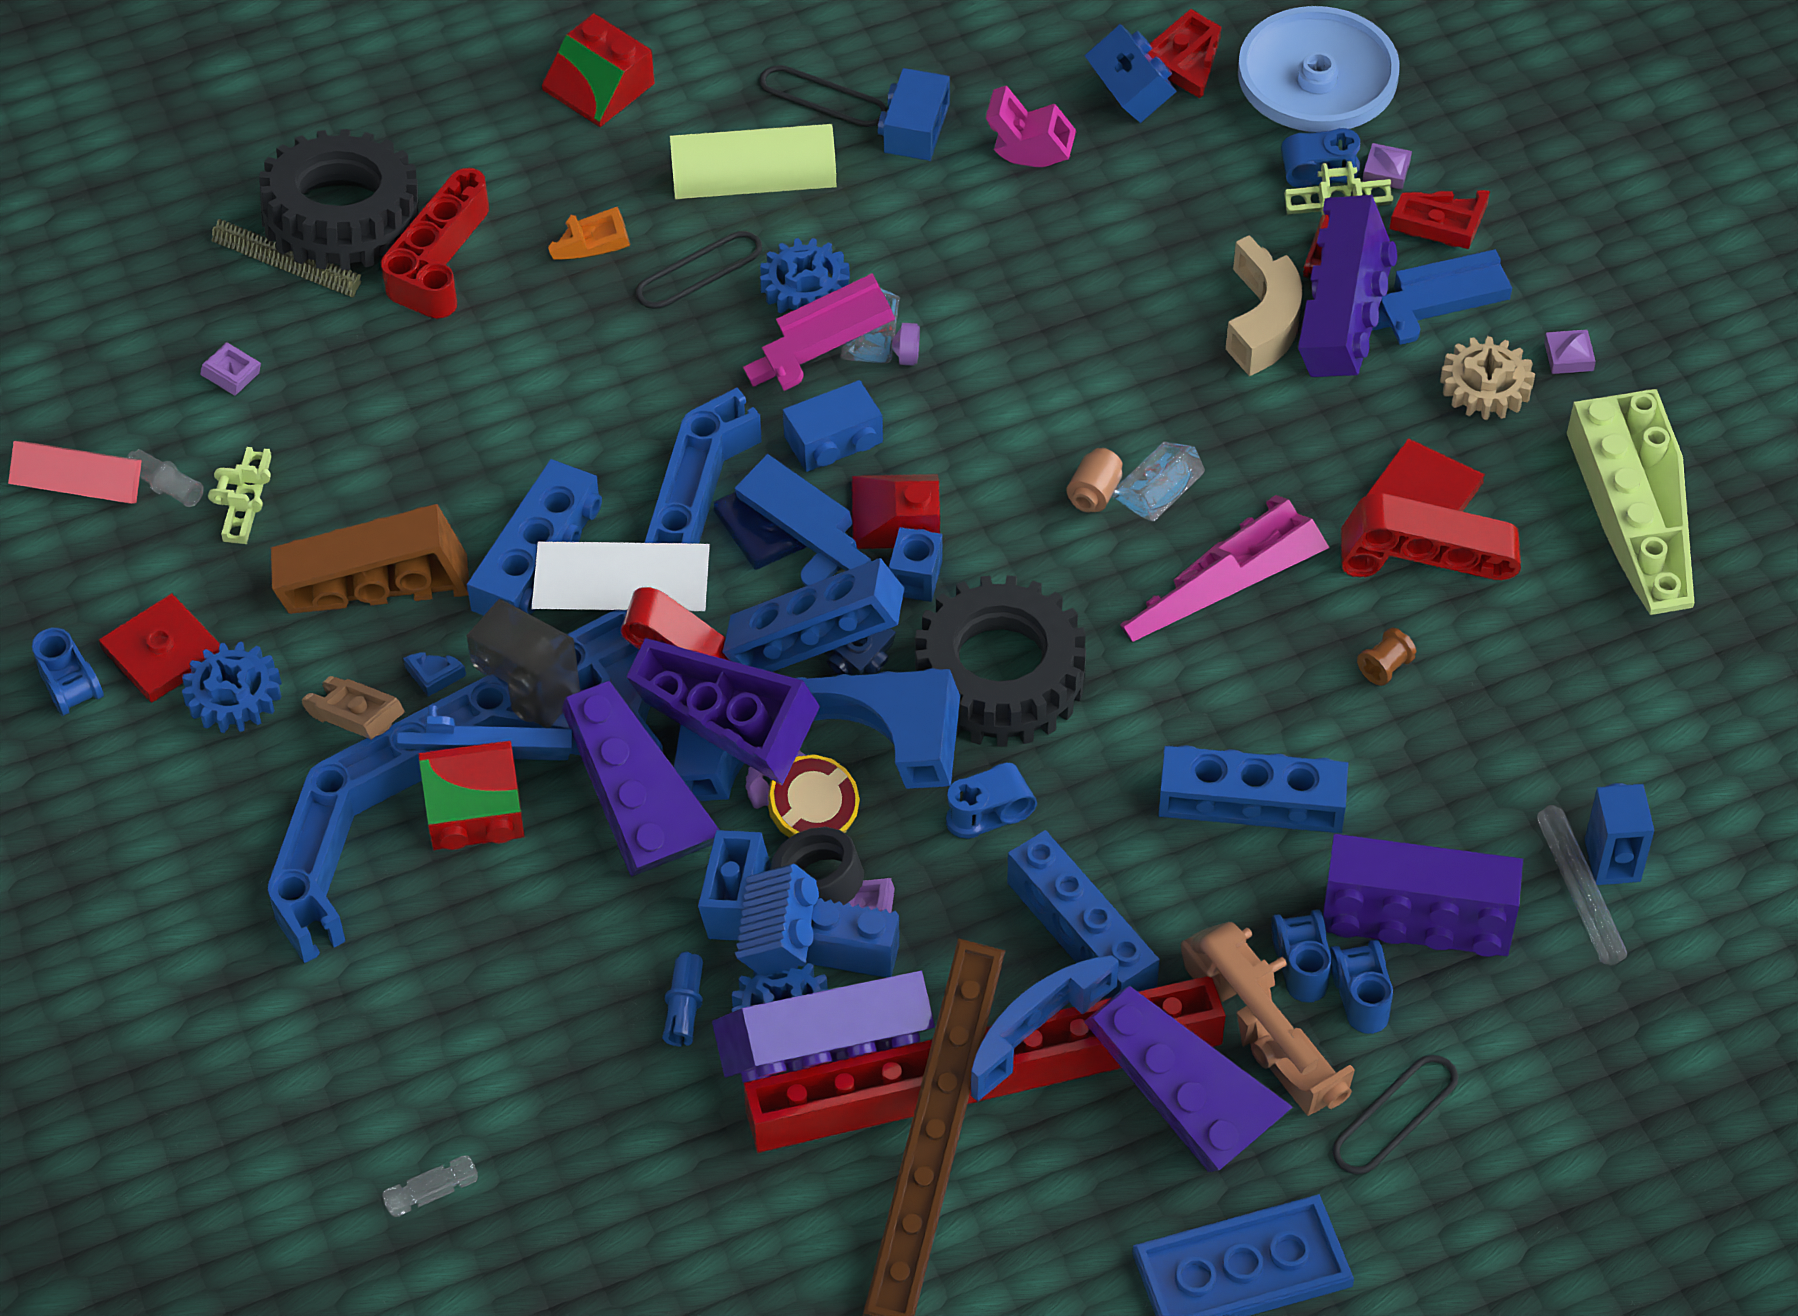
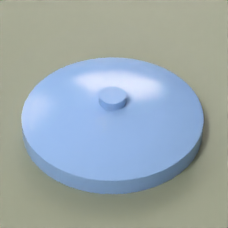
M1306 6L1276 13L1261 21L1249 32L1239 54L1238 78L1241 89L1248 101L1264 116L1281 125L1308 132H1325L1339 128L1351 129L1372 120L1389 105L1397 89L1399 58L1389 37L1366 18L1338 8Z

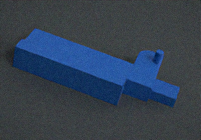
M1496 249L1396 271L1394 284L1396 292L1382 296L1378 309V324L1372 328V331L1391 327L1399 345L1414 342L1419 338L1420 325L1417 320L1510 300L1512 286L1500 264L1501 259Z
M769 454L735 487L737 497L817 553L801 571V579L805 586L832 577L840 568L847 571L871 562L869 557L857 550L855 540L845 533L853 524L850 511Z
M428 706L425 732H397L396 749L437 751L511 741L514 759L568 760L572 748V729L455 726L454 718L437 716V706Z

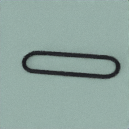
M777 65L769 67L762 72L759 79L763 90L772 95L858 126H876L879 123L880 116L872 121L856 119L773 89L766 84V77L776 71L787 72L874 103L880 107L881 112H887L885 104L875 97L788 66Z
M748 231L731 233L645 278L636 288V297L646 307L661 308L754 260L762 251V242L758 236ZM735 238H750L756 244L755 251L749 256L663 301L651 302L642 295V290L647 284Z
M1437 1055L1423 1056L1417 1060L1337 1138L1333 1144L1332 1154L1338 1166L1353 1174L1368 1173L1374 1169L1454 1090L1458 1084L1456 1067L1450 1060ZM1430 1062L1446 1066L1451 1074L1449 1085L1370 1163L1365 1166L1355 1167L1344 1162L1340 1155V1147L1343 1142L1421 1066Z

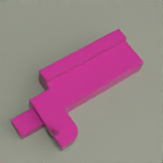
M873 273L777 318L776 321L783 337L762 347L765 357L743 367L752 386L754 387L777 376L784 391L796 386L802 381L804 376L800 364L895 320L892 309Z

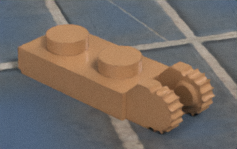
M329 676L322 683L327 693L326 697L309 693L302 698L303 707L316 720L318 719L323 723L327 721L371 740L375 736H379L389 730L392 722L405 712L396 697L350 679L342 680L333 676Z

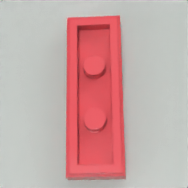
M13 441L8 484L132 504L137 502L142 460L25 441Z

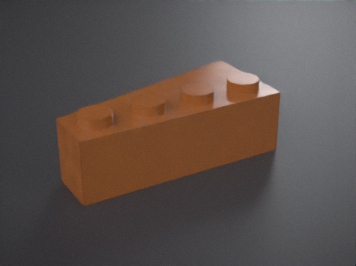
M438 504L419 507L408 512L385 518H377L370 522L343 529H335L328 533L293 540L286 544L271 547L272 589L289 614L346 608L348 601L351 600L370 603V606L388 604L387 597L414 594V601L432 599V592L453 590L454 597L469 596L467 583L469 582L467 553Z

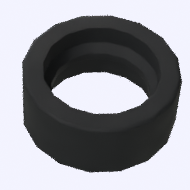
M829 827L810 828L794 834L778 848L772 858L770 869L795 864L803 870L808 865L820 860L833 859L841 861L836 871L828 877L818 880L816 884L819 891L818 899L822 898L824 902L831 899L834 904L840 901L843 905L856 896L862 887L864 870L852 839L843 831Z

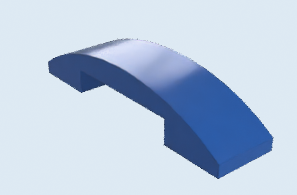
M1108 955L1065 967L1034 984L1013 1001L997 1018L979 1047L971 1070V1096L978 1102L1013 1073L1014 1048L1065 1005L1070 1003L1083 1015L1117 987L1119 961L1113 955Z

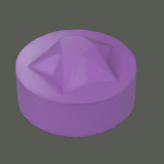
M902 323L901 329L893 337L892 349L899 357L900 365L915 366L917 364L920 327L918 324Z

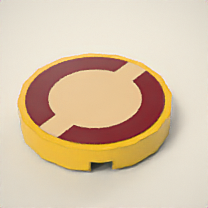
M815 754L797 756L783 786L772 780L768 791L770 817L780 832L789 838L804 830L819 827H829L846 833L857 816L860 802L856 782L847 769L831 758Z

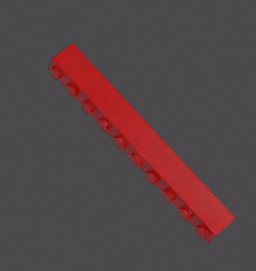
M1205 976L1139 992L1211 1047L1222 1045L1226 1015L1212 977ZM1111 998L1098 1001L1083 1015L1075 1007L1059 1010L1014 1048L1013 1073L979 1101L1122 1068L1084 1023L1088 1017ZM992 1026L986 1027L984 1038ZM932 1040L745 1082L746 1114L757 1153L913 1117ZM970 1091V1095H969V1099H968V1103H967V1104L977 1102V1101L971 1096V1091Z

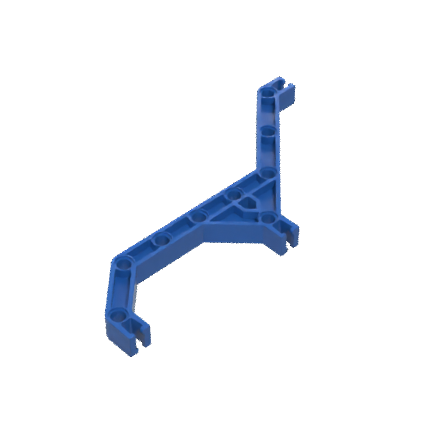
M738 387L691 410L683 418L644 543L699 544L723 462L762 442L760 414L752 407L747 410L745 415L744 404H746V398ZM613 610L429 705L437 706V716L454 718L455 726L570 729L561 709L566 697L610 681L663 752L661 742L645 723L650 706L642 700L626 677L639 652V649L629 643L621 634V627L627 610ZM428 707L391 725L389 730L379 736H375L372 740L366 738L319 762L307 774L268 884V893L275 919L304 963L316 958L320 953L317 946L313 945L310 932L306 927L313 921H319L323 928L328 931L333 947L346 942L340 916L326 896L355 815L422 781L418 753L430 751L422 749H396L397 732L424 733ZM572 736V748L570 754L580 755L575 740ZM295 897H300V898H298V899H296V900H290V899L295 898Z

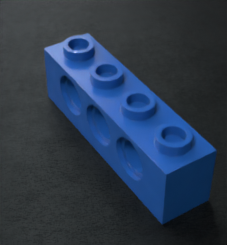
M550 459L467 583L471 611L517 629L527 614L531 615L535 611V609L531 608L538 542L580 541L582 529L589 519L593 520L597 516L602 504L596 475Z
M881 558L730 615L723 653L730 661L770 672L779 670L897 626L904 587Z
M1188 745L1179 747L1165 746L1158 817L1342 833L1346 809L1348 762L1334 761L1329 758L1288 757L1284 754L1242 753L1238 750L1197 749Z
M1046 830L1008 852V885L1076 963L1113 955L1119 961L1117 987L1105 996L1107 999L1112 998L1119 991L1129 986L1137 992L1157 988L1160 959Z

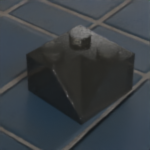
M499 598L466 635L471 663L481 673L485 675L493 674L507 682L511 709L522 720L526 722L534 721L545 728H550L563 713L561 708L566 697L580 692L574 638Z

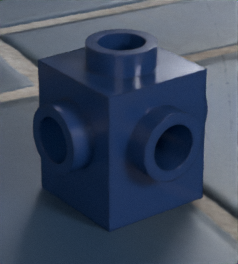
M889 628L827 651L824 654L828 657L826 662L838 675L877 674L889 659L886 652L893 645L896 632Z

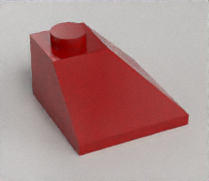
M938 474L852 476L853 539L856 542L857 549L894 548L899 527L914 530L924 529L940 534Z

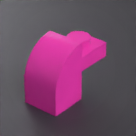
M1007 85L993 90L985 119L988 121L991 129L998 133L994 147L996 153L1011 163L1033 167H1045L1069 159L1076 129L1056 104L1028 112Z

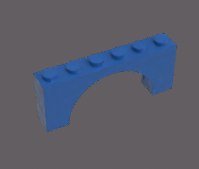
M931 668L913 672L895 673L886 671L869 675L851 676L842 674L824 678H796L804 681L820 706L813 721L824 719L850 720L870 726L887 737L895 746V764L906 789L951 786L960 694L950 669L939 670ZM680 725L674 769L698 801L729 799L734 780L744 762L683 725Z

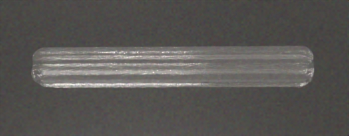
M1554 805L1547 806L1545 810L1537 814L1539 826L1600 961L1609 966L1617 965L1619 961L1627 957L1625 945L1563 809L1556 808Z

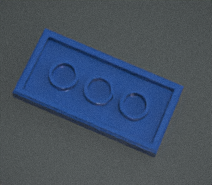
M1320 1194L1133 1245L1132 1250L1155 1316H1251L1351 1288L1354 1282V1277Z

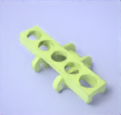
M1347 161L1346 167L1328 169L1326 163H1323L1321 171H1318V177H1322V182H1320L1319 186L1285 190L1287 215L1321 211L1322 215H1324L1325 198H1330L1331 194L1335 191L1342 192L1345 197L1351 196L1352 191L1353 196H1362V191L1365 195H1371L1373 188L1380 187L1385 191L1386 196L1373 197L1376 206L1392 204L1391 180L1361 182L1360 178H1354V174H1357V168H1353L1351 161ZM1347 176L1348 185L1330 187L1329 177ZM1318 193L1320 203H1312L1311 196ZM1300 195L1305 199L1306 204L1291 205V197Z
M247 447L242 465L237 464L235 469L218 468L215 470L214 477L218 480V485L216 489L209 491L208 498L215 504L229 505L221 533L223 542L247 544L255 513L262 509L263 502L260 496L263 485L268 483L271 477V473L268 470L271 461L270 449H264L263 452H254L252 447ZM256 459L261 460L259 468L250 466V462ZM227 484L237 485L236 493L234 490H226ZM244 493H253L255 497L249 501L248 496ZM237 511L246 512L243 519L236 518L235 513ZM241 526L239 535L234 536L230 534V530L233 527Z

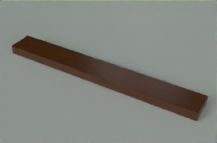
M958 938L863 1316H915L971 1091V1070L976 1054L984 1039L1005 950Z

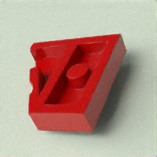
M1190 9L1150 43L1153 49L1148 54L1152 59L1158 56L1172 73L1167 78L1168 80L1196 97L1201 98L1204 95L1221 39L1222 27Z
M1477 190L1476 197L1471 199H1454L1453 191H1438L1432 194L1422 192L1402 193L1391 216L1389 229L1403 232L1409 236H1419L1442 242L1448 246L1469 249L1488 205L1490 191Z

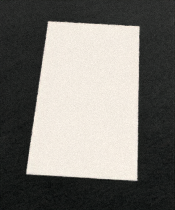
M538 542L531 609L627 610L633 592L636 589L651 587L664 592L688 611H705L710 544Z

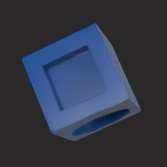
M899 527L889 569L904 587L903 597L932 602L942 565V534L929 532L924 529L914 530Z

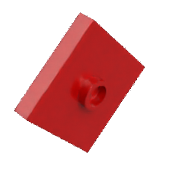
M173 593L99 639L101 649L151 703L182 684L183 674H192L189 663L192 660L201 663L205 660L203 655L205 649L216 654L219 653L220 643Z

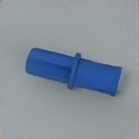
M689 952L681 953L675 960L672 987L665 994L668 1011L662 1039L667 1044L682 1047L683 1037H685L684 1044L686 1046L692 1044L696 1011L701 1007L703 1001L702 996L699 994L703 960L701 956Z

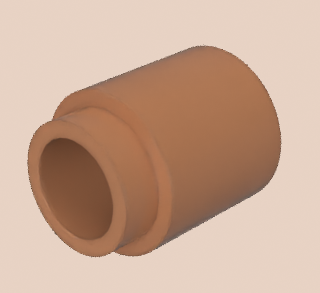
M1096 448L1083 457L1067 486V495L1076 508L1084 512H1099L1105 509L1122 478L1121 459L1114 452L1105 448Z

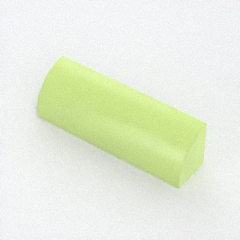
M832 124L670 136L675 199L837 187Z

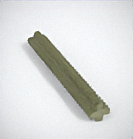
M218 219L216 226L212 229V242L347 296L355 297L356 290H358L362 282L359 281L361 274L357 275L356 272L352 274L351 270L343 271L338 265L335 266L333 263L331 265L328 263L326 270L316 268V261L307 259L303 264L294 262V252L289 251L282 255L276 250V241L269 242L265 236L260 234L256 236L255 232L252 233V231L247 229L243 230L242 227L239 228L235 224L230 225V222L226 223L225 220Z

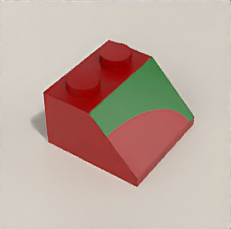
M593 13L566 34L543 81L542 89L595 125L601 127L655 84L652 49Z
M511 741L418 753L433 850L445 848L456 850L467 845L488 842L505 843L511 839L525 837Z

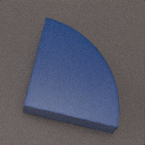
M419 652L403 658L405 668L428 697L466 676L465 666L452 656L447 655L446 658L433 655L426 656V652Z

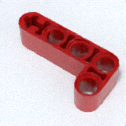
M462 168L454 172L383 256L381 267L386 294L390 300L436 319L450 316L456 310L457 295L454 275L451 268L446 266V264L489 212L486 180L482 172L474 168Z
M1374 493L1363 497L1353 509L1340 531L1342 568L1344 572L1353 577H1368L1376 574L1389 556L1493 580L1510 579L1515 577L1521 570L1518 528L1513 524L1389 494Z

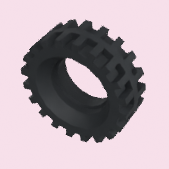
M341 129L338 136H328L326 130L317 131V138L307 140L303 135L294 138L295 146L292 148L284 144L276 148L277 159L267 157L264 162L265 172L260 171L259 175L262 227H265V237L269 242L276 240V250L283 255L289 251L294 252V262L303 264L307 259L316 261V268L326 270L328 263L340 264L341 270H350V263L360 261L365 267L373 266L374 257L384 256L418 215V184L415 165H408V154L404 150L394 153L393 142L388 139L379 144L374 142V135L368 132H364L360 138L350 136V129ZM332 185L359 186L375 192L371 197L359 203L344 206L324 205L312 201L303 195L315 188Z
M989 575L980 577L979 587L970 589L965 581L957 584L956 596L951 599L944 593L936 598V613L925 610L922 615V630L917 629L915 636V671L931 668L939 670L950 669L960 694L956 736L964 729L971 732V743L981 745L984 736L996 737L997 747H1007L1008 737L1020 736L1023 744L1033 742L1034 731L1041 728L1047 735L1056 731L1057 716L1065 720L1071 717L1074 700L1080 701L1083 694L1086 665V634L1084 627L1077 628L1078 614L1073 607L1062 611L1063 597L1055 591L1049 597L1041 594L1042 583L1032 580L1028 588L1017 586V576L1010 575L1006 576L1005 584H992L991 576ZM1004 629L1021 633L1033 640L1041 649L1042 658L1040 664L1033 672L1019 679L994 681L980 678L965 669L960 662L959 652L962 645L969 638L984 631Z

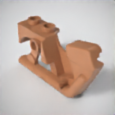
M1232 922L1206 928L1181 942V952L1185 969L1193 979L1205 976L1212 977L1221 1002L1236 994L1240 996L1247 1005L1237 1011L1242 1046L1251 1044V1050L1257 1062L1263 1068L1271 1069L1307 1116L1325 1106L1329 1109L1335 1108L1351 1095L1350 1085L1355 1071L1354 1068L1349 1065L1335 1072L1301 1028L1293 1029V1026L1272 1002L1270 988L1275 985L1274 972L1287 965L1283 957L1270 964L1265 960L1260 961L1246 943V940L1252 936L1251 930L1246 928L1241 931Z

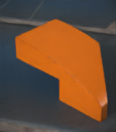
M617 206L579 221L576 216L570 215L566 221L567 230L557 243L552 241L548 248L553 259H575L616 251L630 246L623 217Z

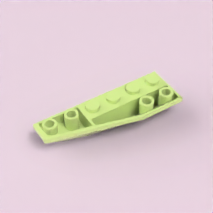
M1657 389L1574 402L1567 436L1604 532L1633 589L1650 615L1693 608L1694 592L1683 455Z

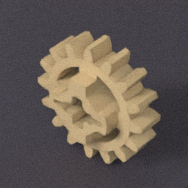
M1487 336L1485 344H1479L1474 337L1470 338L1468 348L1458 343L1455 345L1454 354L1447 353L1445 356L1440 383L1444 384L1443 395L1453 396L1452 406L1454 408L1461 405L1467 406L1466 415L1471 416L1477 410L1481 411L1482 417L1485 420H1488L1490 412H1496L1501 419L1505 418L1507 408L1517 413L1520 411L1521 403L1530 400L1535 373L1531 372L1532 361L1522 360L1523 350L1521 348L1513 351L1508 350L1509 341L1507 340L1501 342L1500 345H1494L1492 337Z

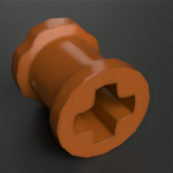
M1389 628L1383 633L1382 641L1374 648L1363 650L1358 655L1357 664L1360 671L1370 682L1383 686L1391 680L1392 673L1402 664H1409L1415 659L1417 651L1409 636L1397 628Z

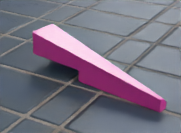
M1275 495L1266 502L1269 509L1266 513L1255 520L1252 517L1246 518L1239 524L1241 530L1226 540L1215 544L1173 580L1176 589L1162 598L1159 595L1153 596L1146 602L1148 608L1132 619L1122 622L1120 627L1132 642L1330 547L1312 518L1298 514L1289 499Z

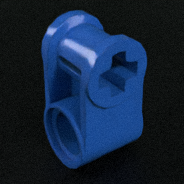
M1339 128L1325 132L1297 133L1287 137L1281 145L1287 182L1297 188L1319 185L1322 182V177H1318L1321 165L1326 163L1328 169L1342 168V161H1345V164L1347 161H1351L1353 168H1357V174H1354V178H1356L1360 173V162L1356 157L1360 149L1358 134L1347 128ZM1339 140H1342V150H1339L1338 147ZM1347 176L1329 177L1330 183L1347 182Z
M48 628L35 636L32 642V649L40 676L62 716L69 713V708L92 697L97 700L104 697L96 674L90 664L84 660L67 631L60 628Z
M1013 763L999 764L988 771L959 779L952 783L947 794V801L951 808L947 812L946 825L948 830L959 838H974L990 830L1026 819L1035 810L1037 801L1016 765ZM963 791V798L960 801V792ZM973 815H975L974 825H972V816H973Z
M1320 909L1311 910L1308 916L1285 919L1281 915H1272L1271 929L1276 955L1279 958L1283 957L1287 963L1282 968L1289 994L1301 1002L1320 1000L1328 990L1331 969V954L1326 940L1322 912Z
M1370 940L1368 946L1341 950L1339 946L1330 947L1331 973L1335 986L1339 989L1348 1022L1354 1029L1362 1033L1381 1031L1387 1026L1389 1021L1393 986L1386 969L1385 957L1379 940Z

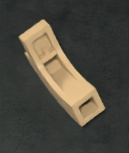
M1249 235L1236 241L1233 270L1257 295L1261 303L1253 310L1228 322L1226 350L1249 376H1252L1274 364L1291 347L1299 326L1302 284L1299 273L1288 255L1273 261L1268 250L1263 247L1261 248Z

